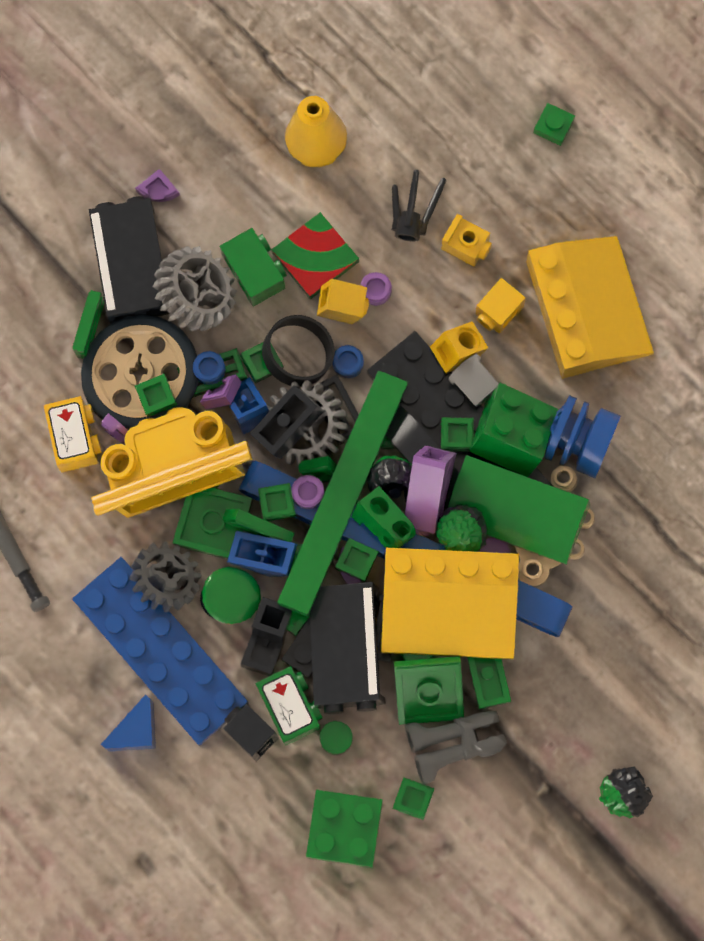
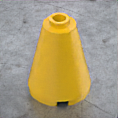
M319 96L304 98L298 105L285 132V142L292 157H295L301 164L307 167L320 168L332 164L346 147L347 131L342 119L323 98Z

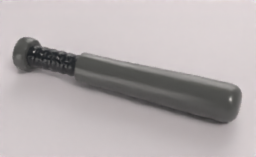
M0 511V550L15 577L21 580L24 589H26L29 598H31V609L34 612L41 611L50 605V600L47 596H42L30 573L31 569Z

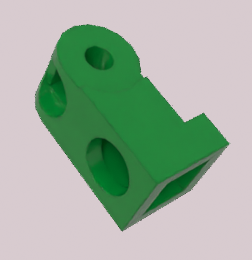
M380 486L357 503L351 516L360 526L364 524L377 536L385 548H401L416 535L411 521Z

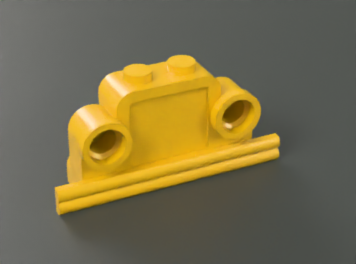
M178 407L169 410L166 415L156 419H144L137 426L127 431L124 439L125 445H112L103 453L101 469L108 477L111 490L91 498L94 512L99 516L117 510L129 518L245 476L242 463L252 460L249 444L247 441L235 444L230 427L225 424L218 414L212 411H204L196 415L190 409Z

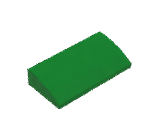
M466 455L448 508L455 507L457 504L477 508L484 516L488 528L487 536L567 565L589 510L590 502L589 499Z

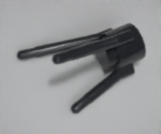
M415 169L413 171L407 211H402L401 216L398 186H392L393 224L391 230L395 231L396 238L415 242L419 241L420 235H426L427 225L446 184L445 178H441L422 220H420V214L414 212L419 170Z

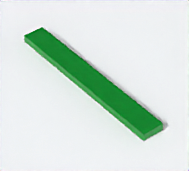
M378 370L280 594L277 605L304 616H309L371 468L375 463L406 391L407 381Z

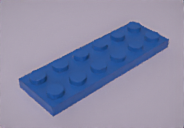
M121 556L75 595L72 600L200 746L226 723L224 721L234 708L239 706L242 709L249 702L170 611L164 612L163 606L160 604L155 610L151 609L152 601L149 599L143 603L140 601L143 593L141 591L133 592L132 589L137 582L129 579L133 569Z

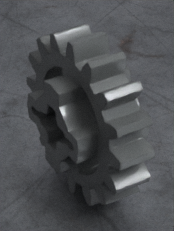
M163 542L158 549L152 543L147 550L142 549L131 565L133 572L129 579L137 582L132 590L133 592L141 591L143 593L140 599L142 603L148 599L151 600V609L155 610L160 604L163 606L164 612H168L172 605L178 611L185 603L189 604L200 589L198 581L202 575L201 573L194 572L198 562H189L188 558L191 554L189 551L183 555L179 553L180 545L176 544L173 549H169L167 542ZM153 561L157 562L156 564H152L150 567H147L149 563ZM181 586H184V589L182 591L175 593L176 589H180Z

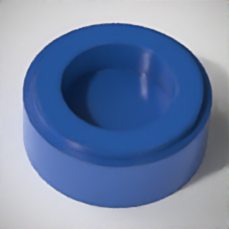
M344 345L335 351L332 366L338 376L350 379L361 373L364 366V358L358 348Z
M203 352L193 362V372L198 381L203 384H216L225 375V363L222 357L215 352Z

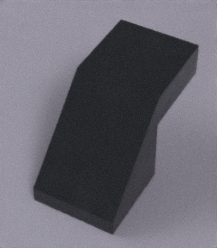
M262 597L251 626L252 635L242 658L241 667L266 676L273 675L284 645L293 613L292 610L277 605L276 601Z

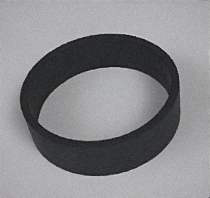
M290 315L277 321L266 335L262 346L263 360L269 372L277 380L291 386L292 382H297L302 387L305 380L310 381L311 384L318 382L332 365L335 355L334 343L327 329L315 319L304 315ZM285 326H300L310 330L319 338L325 349L326 362L324 369L320 373L308 377L296 376L285 371L276 362L271 351L273 332Z

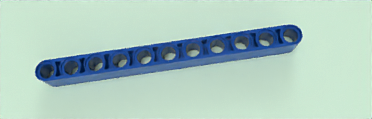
M253 460L238 490L244 495L260 502L258 488L290 483L292 490L293 483L297 479ZM294 502L296 517L293 518L311 525L319 506L313 509H303ZM351 517L341 540L347 542L351 538L379 551L378 557L385 559L386 548L380 543L378 537L364 524L360 526ZM417 534L401 547L408 549L445 550L443 545ZM518 580L516 620L551 636L560 637L573 607L555 596Z

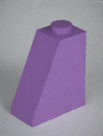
M424 446L413 457L405 515L413 524L417 535L429 536L430 533L435 534L437 531L438 519L444 511L456 453Z

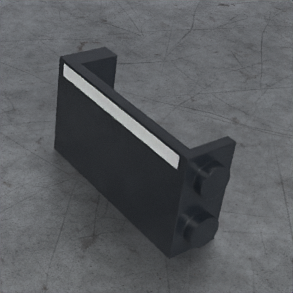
M137 196L129 198L125 203L114 204L112 202L98 204L96 208L88 209L106 314L110 324L127 316H163L170 314L167 310L160 311L163 303L155 299L159 291L152 287L157 280L154 274L160 268L159 265L162 257L154 218L155 211L151 198L145 199L144 197Z
M373 582L322 586L310 611L314 706L324 710V714L344 713V708L357 707V711L361 712L377 710L376 705L386 704L385 697L380 694L375 601H380L379 587Z

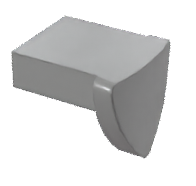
M478 354L465 360L448 379L452 385L456 384L476 407L481 405L499 384L481 363L482 359Z

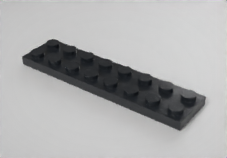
M416 331L411 333L367 370L368 376L373 381L379 370L408 382L400 405L417 421L440 449L442 417L474 418L475 436L483 411L482 405L476 407L456 384L452 385L448 381L452 372H444L431 348ZM454 452L456 453L454 466L459 473L466 455L512 471L472 452ZM537 467L528 477L552 486Z

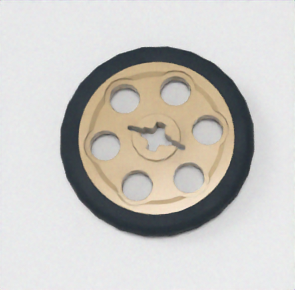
M127 316L101 330L90 343L87 356L83 358L81 369L84 395L88 404H91L95 414L101 419H104L109 413L129 430L137 426L144 419H156L166 415L173 408H186L189 405L198 385V379L193 372V362L197 357V353L185 332L174 323L158 316ZM156 338L163 339L165 341V349L159 354L150 353V342ZM122 339H132L134 341V348L130 353L122 354L118 352V344ZM142 363V367L148 372L143 374L138 382L133 372L138 371ZM110 364L116 366L117 374L112 380L107 381L101 378V370L104 366ZM169 365H176L180 369V374L174 381H169L178 405L147 417L135 385L162 375L164 369ZM122 391L129 392L131 394L129 405L121 408L115 405L116 395Z

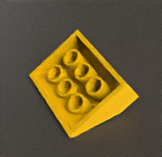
M617 236L558 242L528 250L527 267L562 379L654 354Z
M386 547L381 653L514 659L519 554Z

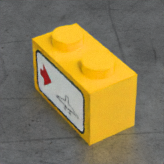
M78 396L43 405L56 465L61 473L99 464L97 454L102 453L98 434L92 435L90 424L95 423L91 404L86 405L82 397Z

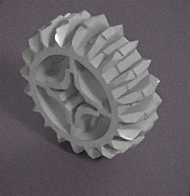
M189 246L177 251L174 250L160 262V268L154 274L157 280L152 287L159 291L155 299L163 303L160 311L167 310L170 313L168 321L177 319L179 328L188 325L190 332L198 329L202 332L217 327L222 323V320L229 317L230 309L236 303L233 297L237 290L231 287L235 279L228 277L226 274L230 267L223 268L220 265L221 258L213 259L211 250L203 253L200 246L194 247L192 250ZM180 269L191 270V271H193V273H190V272H188V271H187L186 273H184V272L180 271ZM197 305H207L210 309H202L197 307Z
M305 380L302 385V390L311 399L319 401L323 405L321 408L324 410V413L308 429L309 433L306 432L302 436L311 443L312 447L302 450L291 448L286 454V464L292 465L297 458V465L299 467V463L307 460V458L311 460L317 458L318 455L320 457L328 456L326 453L328 449L337 453L339 449L333 445L334 441H345V437L337 433L338 430L348 429L346 423L339 422V419L347 416V412L344 410L335 411L342 405V401L339 398L331 401L334 392L328 389L323 393L324 386L321 383H317L313 389L311 382ZM297 382L291 383V387L295 385L298 388H300ZM281 387L280 393L284 396L288 390L285 387ZM275 395L270 397L271 401L276 404L280 400ZM325 416H328V428L320 441L318 428L325 421Z

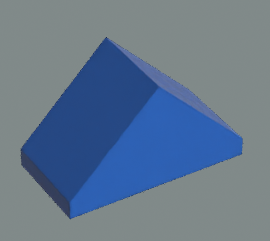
M249 377L241 381L232 404L228 406L244 435L252 431L269 413V409L251 378Z
M236 531L227 562L268 577L289 576L297 544Z
M145 694L101 745L109 752L156 749L154 702Z

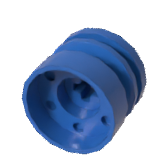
M569 395L567 401L557 411L550 428L551 434L544 458L552 461L557 448L562 449L564 452L559 463L560 465L564 466L572 454L577 455L576 471L596 478L621 415L601 408L594 419L591 420L587 418L589 403L584 401L580 413L576 414L572 411L577 398Z

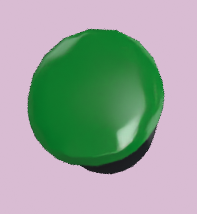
M224 567L213 572L206 579L200 594L201 607L205 613L225 624L242 623L250 619L258 610L261 601L260 587L254 577L246 571L234 567Z

